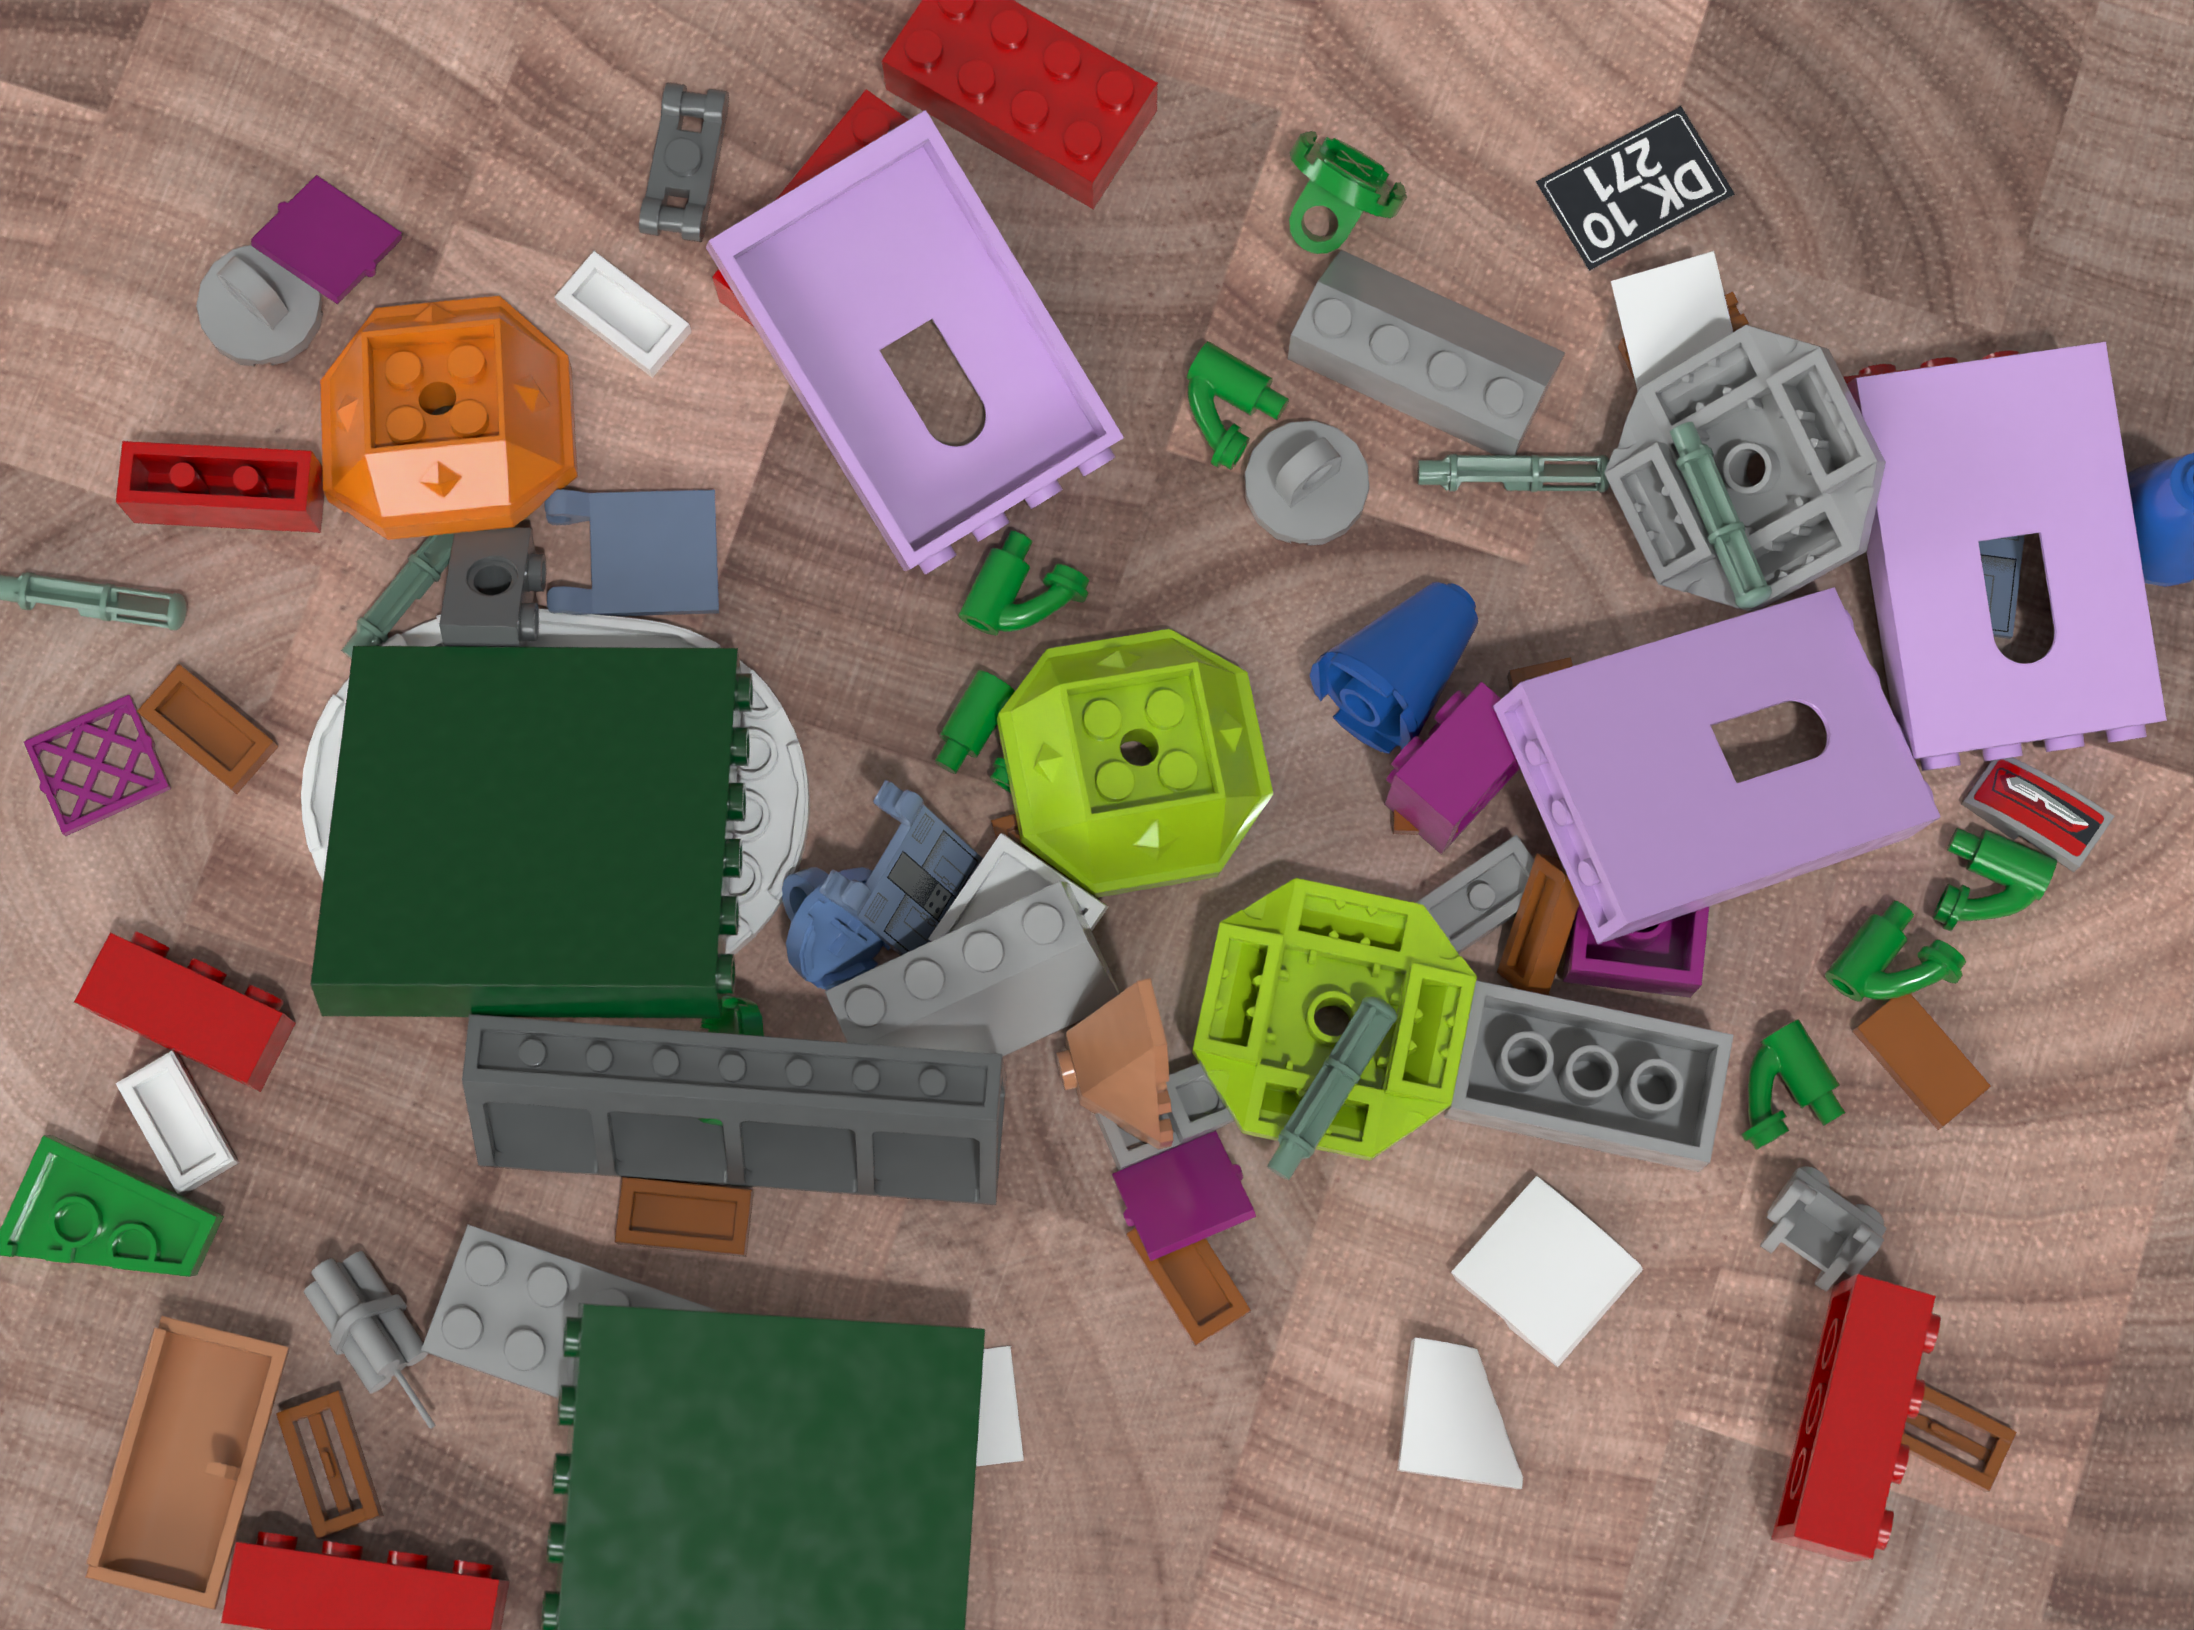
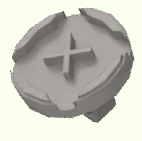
M251 245L233 249L213 263L200 283L196 304L201 328L219 353L240 365L256 367L255 364L271 363L273 366L285 363L305 350L320 329L323 315L321 310L322 294Z
M1317 421L1290 422L1269 432L1252 451L1245 471L1246 503L1257 524L1275 539L1288 543L1293 541L1299 544L1307 543V546L1323 545L1344 535L1361 517L1369 492L1368 465L1357 444L1338 428Z

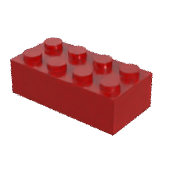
M922 0L882 59L887 91L922 111L926 110L932 117L1091 209L1095 208L1157 112L1158 83L1014 0Z
M1856 1274L1833 1286L1771 1538L1772 1541L1846 1562L1872 1560L1875 1549L1884 1550L1886 1548L1894 1520V1512L1885 1509L1891 1483L1898 1485L1901 1483L1909 1459V1445L1901 1443L1907 1417L1912 1419L1917 1417L1924 1397L1925 1380L1917 1378L1922 1352L1931 1354L1940 1329L1941 1317L1932 1313L1935 1295Z

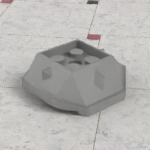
M1745 325L1639 388L1627 416L1618 449L1614 448L1604 474L1658 585L1739 608L1735 604L1736 598L1714 546L1709 543L1707 538L1709 534L1681 470H1678L1676 465L1679 454L1670 431L1687 422L1694 423L1701 442L1712 448L1715 464L1739 520L1744 523L1746 528L1745 534L1766 583L1772 589V594L1766 602L1757 607L1743 610H1761L1867 551L1886 462L1828 348ZM1759 453L1765 461L1766 469L1762 480L1754 486L1748 479L1747 466L1750 459Z

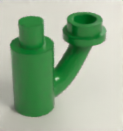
M1209 341L1200 349L1187 373L1190 409L1208 444L1215 452L1211 459V464L1217 468L1223 465L1232 470L1243 455L1250 438L1241 433L1242 428L1235 423L1231 425L1228 431L1225 429L1215 407L1214 397H1219L1250 416L1258 409L1275 420H1278L1284 412L1289 398L1270 388L1273 378Z
M1010 531L1002 549L991 548L958 617L969 626L989 635L996 636L999 631L1012 632L1022 630L1044 620L1071 600L1081 603L1085 602L1089 594L1086 588L1090 580L1084 574L1069 566L1056 564L1052 573H1046L1043 579L1044 585L1049 588L1047 591L1024 603L1013 604L1030 570V566L1024 559L1033 542L1030 538L1019 532Z
M978 670L939 734L946 743L934 762L946 771L956 774L967 755L977 758L997 726L999 712L1015 690L998 677ZM997 757L992 764L995 770L990 779L997 786L1011 793L1005 759Z
M1956 828L1948 844L1947 851L1969 860L1966 870L2003 885L2006 888L2002 892L1993 895L1968 898L1970 887L1962 884L1957 888L1947 884L1936 905L1933 919L1943 923L1942 928L1951 932L1958 921L1970 922L1996 919L2016 914L2026 909L2035 900L2039 901L2042 898L2053 877L2057 860L1986 829L1978 837L1960 828Z
M1894 900L1882 916L1877 914L1869 915L1827 970L1825 978L1837 991L1857 1002H1861L1864 997L1875 1000L1893 999L1916 992L1942 979L1950 983H1958L1963 976L1961 969L1966 964V960L1954 947L1944 941L1935 939L1929 947L1923 946L1918 952L1917 956L1921 964L1905 970L1885 973L1886 968L1907 942V938L1902 931L1914 917L1913 912L1906 905Z
M1799 1019L1784 1026L1760 1042L1762 1046L1757 1050L1749 1071L1748 1116L1750 1129L1741 1134L1745 1142L1750 1140L1754 1148L1758 1150L1790 1131L1783 1120L1787 1117L1783 1110L1774 1115L1772 1114V1088L1777 1073L1784 1080L1800 1108L1802 1109L1810 1104L1823 1126L1846 1113L1833 1093V1090L1838 1088L1840 1084Z

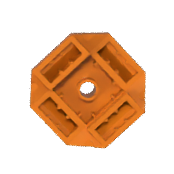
M501 296L375 308L320 380L324 494L329 503L343 512L347 511L362 524L387 540L512 528L537 510L556 489L562 490L578 477L573 379L569 357ZM452 406V408L444 414L432 415V413L440 407Z

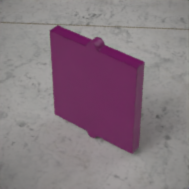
M316 175L288 203L280 202L278 204V213L251 239V246L338 305L365 276H375L376 265L402 240V232Z
M1216 1130L1112 1174L1127 1208L1123 1213L1125 1222L1128 1226H1135L1150 1261L1256 1217L1254 1208L1241 1183L1243 1179L1241 1166L1238 1164L1232 1165Z

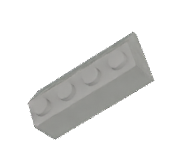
M1340 250L1318 280L1291 333L1288 360L1493 455L1516 456L1562 362L1565 352Z
M1059 881L825 991V994L848 1043L1002 1054L1004 1057L1085 1019L1119 995L1120 992L1070 884Z

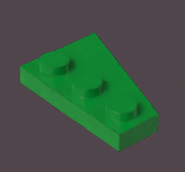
M43 1135L0 1228V1256H18L45 1259L52 1262L81 1263L108 1266L115 1269L191 1277L198 1275L224 1216L56 1136Z

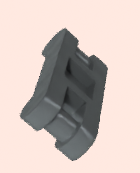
M666 83L646 196L643 199L640 210L639 231L641 234L659 236L663 230L682 233L683 240L703 241L728 115V91L709 89L707 94L688 92L687 86L683 84ZM684 116L704 119L702 132L682 130ZM668 197L688 198V203L685 209L667 206Z

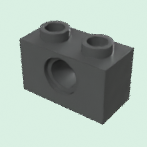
M512 527L454 533L439 623L443 646L527 647V641H537L539 634V607L537 603H533L534 592H544L547 567L545 554L535 553L531 528Z

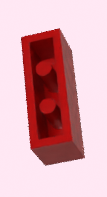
M122 441L116 503L134 523L321 533L325 496L323 491L322 465L312 451Z
M135 931L131 940L128 941L110 932L74 1002L99 1017L261 1092L296 1024L280 1012L284 1001L252 985L248 986L244 995L222 985L227 974L195 958L191 959L187 968L166 959L170 948L142 933Z

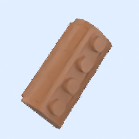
M161 1316L158 1328H154L86 1561V1564L89 1565L86 1578L216 1610L290 1347Z

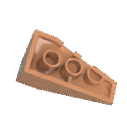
M1151 978L1135 982L1068 1030L1065 1037L1066 1050L1057 1052L1056 1058L1064 1090L1076 1088L1081 1106L1094 1114L1100 1113L1116 1123L1122 1130L1159 1150L1171 1147L1174 1139L1170 1118L1159 1121V1115L1172 1112L1166 1083L1170 1081L1167 1042Z

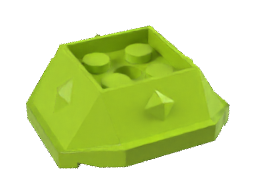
M1171 629L1046 649L997 717L1021 843L1096 898L1218 877L1273 796L1248 672ZM1130 741L1140 742L1151 752L1152 762L1145 766L1132 765L1122 756L1120 746Z
M1295 878L1244 910L1241 909L1220 922L1192 1053L1243 1134L1278 1141L1279 1133L1286 1126L1324 1065L1323 1062L1329 1057L1342 1036H1329L1321 1032L1315 1024L1314 1014L1322 1007L1336 1006L1344 1010L1351 1021L1362 1004L1363 998L1374 996L1386 1001L1396 1011L1397 1020L1390 1027L1361 1074L1360 1080L1351 1090L1315 1148L1371 1161L1451 1106L1477 976L1464 958L1458 954L1423 904Z

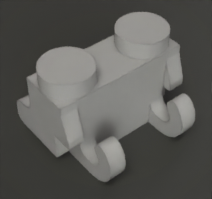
M1805 1166L1795 1170L1790 1180L1782 1188L1769 1208L1767 1218L1773 1221L1774 1224L1762 1240L1760 1247L1770 1254L1781 1242L1822 1270L1814 1284L1826 1292L1843 1272L1854 1276L1863 1269L1883 1243L1884 1238L1882 1236L1887 1228L1884 1227V1220L1877 1210L1864 1204H1851L1830 1189L1829 1181L1821 1171Z

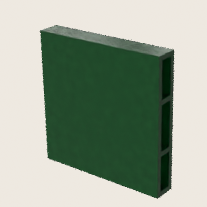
M353 646L310 982L321 1015L347 1017H469V1015L511 1018L721 1019L723 994H734L736 975L735 955L725 954L726 936L738 935L739 899L738 896H729L730 878H741L743 867L742 839H733L734 822H745L746 785L745 783H736L737 766H748L750 757L749 728L740 727L741 712H752L753 707L752 673H741L738 648Z
M579 1303L578 1317L566 1316L564 1325L563 1357L574 1358L572 1385L561 1384L559 1390L557 1425L569 1426L567 1453H555L553 1463L552 1494L563 1495L561 1522H549L546 1562L558 1563L556 1591L544 1590L541 1630H965L985 1329L966 1326Z

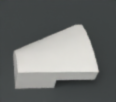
M1415 1337L1411 1341L1403 1404L1405 1410L1397 1471L1522 1489L1523 1476L1478 1350L1463 1345Z

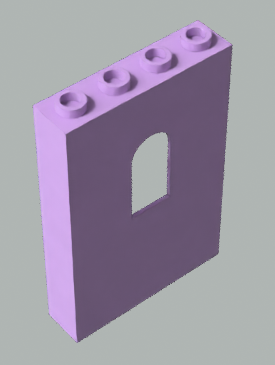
M926 110L708 241L707 251L904 571L919 565L924 575L956 556L951 546L952 543L970 532L973 533L979 542L1009 523L1004 511L1025 499L1030 509L1063 490L1057 479L1078 467L1084 477L1115 458L1110 446L1124 438ZM931 319L968 377L985 408V424L981 433L975 440L963 446L942 444L930 434L880 352L881 349Z
M2106 342L1859 377L1847 383L1886 462L1869 538L1867 557L1891 709L1896 721L1904 730L1905 740L1914 760L1920 759L1922 771L1961 765L1959 753L1981 749L1984 762L2023 756L2021 743L2044 740L2046 752L2084 747L2083 734L2106 731L2108 743L2147 737L2146 724L2167 721ZM2039 533L2054 624V640L2050 650L2044 657L2033 663L2022 664L2006 658L1999 651L1994 641L1979 542Z
M1835 587L1520 682L1493 706L1597 944L1908 839L1941 817L1934 803L1932 790L1919 771L1906 743L1904 730L1893 715L1881 689L1879 676L1868 661L1855 633L1853 620L1848 611L1843 607ZM1788 701L1806 704L1820 716L1827 733L1826 746L1820 756L1740 783H1736L1711 728V725Z

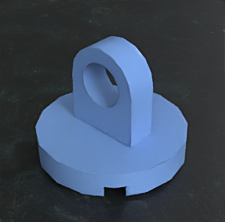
M810 867L788 875L782 886L783 904L791 921L786 940L788 962L804 980L811 982L818 988L829 990L874 969L878 963L873 958L879 953L882 946L888 951L891 947L849 912L821 894L820 889L828 874L817 867ZM859 867L842 870L840 874L850 881L857 880L865 884L873 871Z

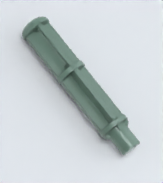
M1693 422L1683 423L1670 431L1679 454L1676 462L1677 468L1682 471L1709 534L1707 537L1709 543L1714 546L1736 598V606L1742 609L1757 607L1770 598L1772 594L1771 586L1766 583L1745 534L1746 528L1744 523L1739 520L1715 464L1712 448L1701 442Z
M1449 454L1443 460H1418L1417 482L1418 485H1442L1449 492H1456L1462 482H1503L1507 491L1606 492L1610 484L1604 472L1609 458L1606 455L1538 456L1537 454H1531L1530 456ZM1544 461H1597V465L1544 464ZM1543 482L1595 483V486L1543 485Z
M454 533L429 536L417 552L408 557V563L365 616L363 618L360 617L356 621V633L341 650L347 657L352 659L353 646H379L382 643H386L388 640L387 634L415 599H421L431 585L440 580V574L450 562Z
M29 572L23 573L19 577L0 575V600L17 602L22 610H31L36 603L77 608L80 615L84 617L98 618L102 621L113 620L163 627L173 631L180 629L186 619L187 604L184 596L180 593L170 594L120 587L109 583L98 584L47 577ZM119 592H121V593H128V594H135V595L150 596V597H157V598H164V599H169V601H168V600H161V599H154V598H146V597H139V596L119 594ZM118 614L128 615V616H135V617L150 618V619H157V620H164V621H167V622L147 620V619H140V618H133V617H126V616H118Z
M1374 996L1363 998L1362 1004L1329 1057L1323 1062L1324 1065L1286 1126L1279 1133L1278 1142L1280 1146L1267 1165V1168L1278 1176L1289 1181L1302 1159L1310 1158L1314 1154L1315 1148L1351 1090L1360 1080L1361 1074L1390 1027L1396 1022L1397 1013L1386 1001Z

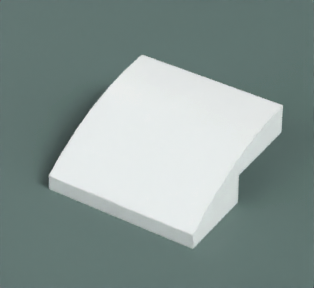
M1536 1176L1451 1273L1459 1284L1503 1318L1514 1333L1555 1366L1559 1367L1642 1272L1643 1268L1601 1228Z

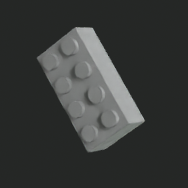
M1476 980L1452 1104L1445 1110L1444 1118L1699 1172L1711 1161L1734 1035Z
M467 1225L421 1351L558 1399L560 1385H572L574 1358L563 1357V1334L566 1316L578 1317L579 1303L705 1311L717 1310Z

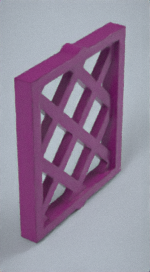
M130 695L24 741V745L41 782L39 785L40 790L46 794L60 830L65 837L171 790L155 752V742L148 735L140 714L137 712L134 700ZM114 714L107 731L90 725ZM124 714L130 715L139 733L136 741L116 735ZM84 732L103 739L95 760L75 753ZM72 733L66 749L49 744ZM112 742L132 749L124 770L104 763ZM42 751L62 757L54 778L47 776L40 760ZM141 753L149 756L155 770L153 780L133 774ZM71 761L91 767L83 788L63 782ZM100 771L120 778L111 799L92 792ZM129 781L146 787L122 799ZM59 789L79 796L70 817L63 814L56 798ZM88 800L105 806L81 817Z

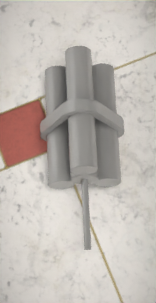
M363 1251L352 1254L342 1263H336L331 1258L317 1265L311 1272L316 1281L305 1288L304 1294L332 1335L329 1344L335 1354L345 1355L369 1393H375L385 1387L392 1380L391 1377L395 1375L430 1429L435 1427V1423L400 1372L406 1366L415 1365L428 1355V1353L421 1351L423 1342L403 1313L407 1305L399 1294L391 1295Z

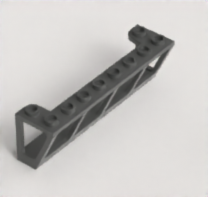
M469 1015L462 1083L477 1161L480 1167L996 1205L1007 1080L1002 1054ZM698 1119H717L723 1123V1127L703 1123Z

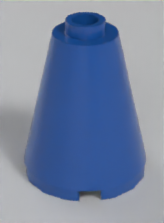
M2194 453L2148 464L2127 473L2144 582L2147 584L2168 587L2188 583L2194 579Z
M1433 582L1322 654L1315 661L1309 676L1318 699L1321 702L1329 694L1334 703L1340 708L1333 718L1360 742L1380 752L1389 754L1396 746H1401L1402 750L1415 736L1419 737L1478 625V617L1475 612L1476 605L1473 598L1465 589L1456 584L1449 583L1446 585L1440 582Z

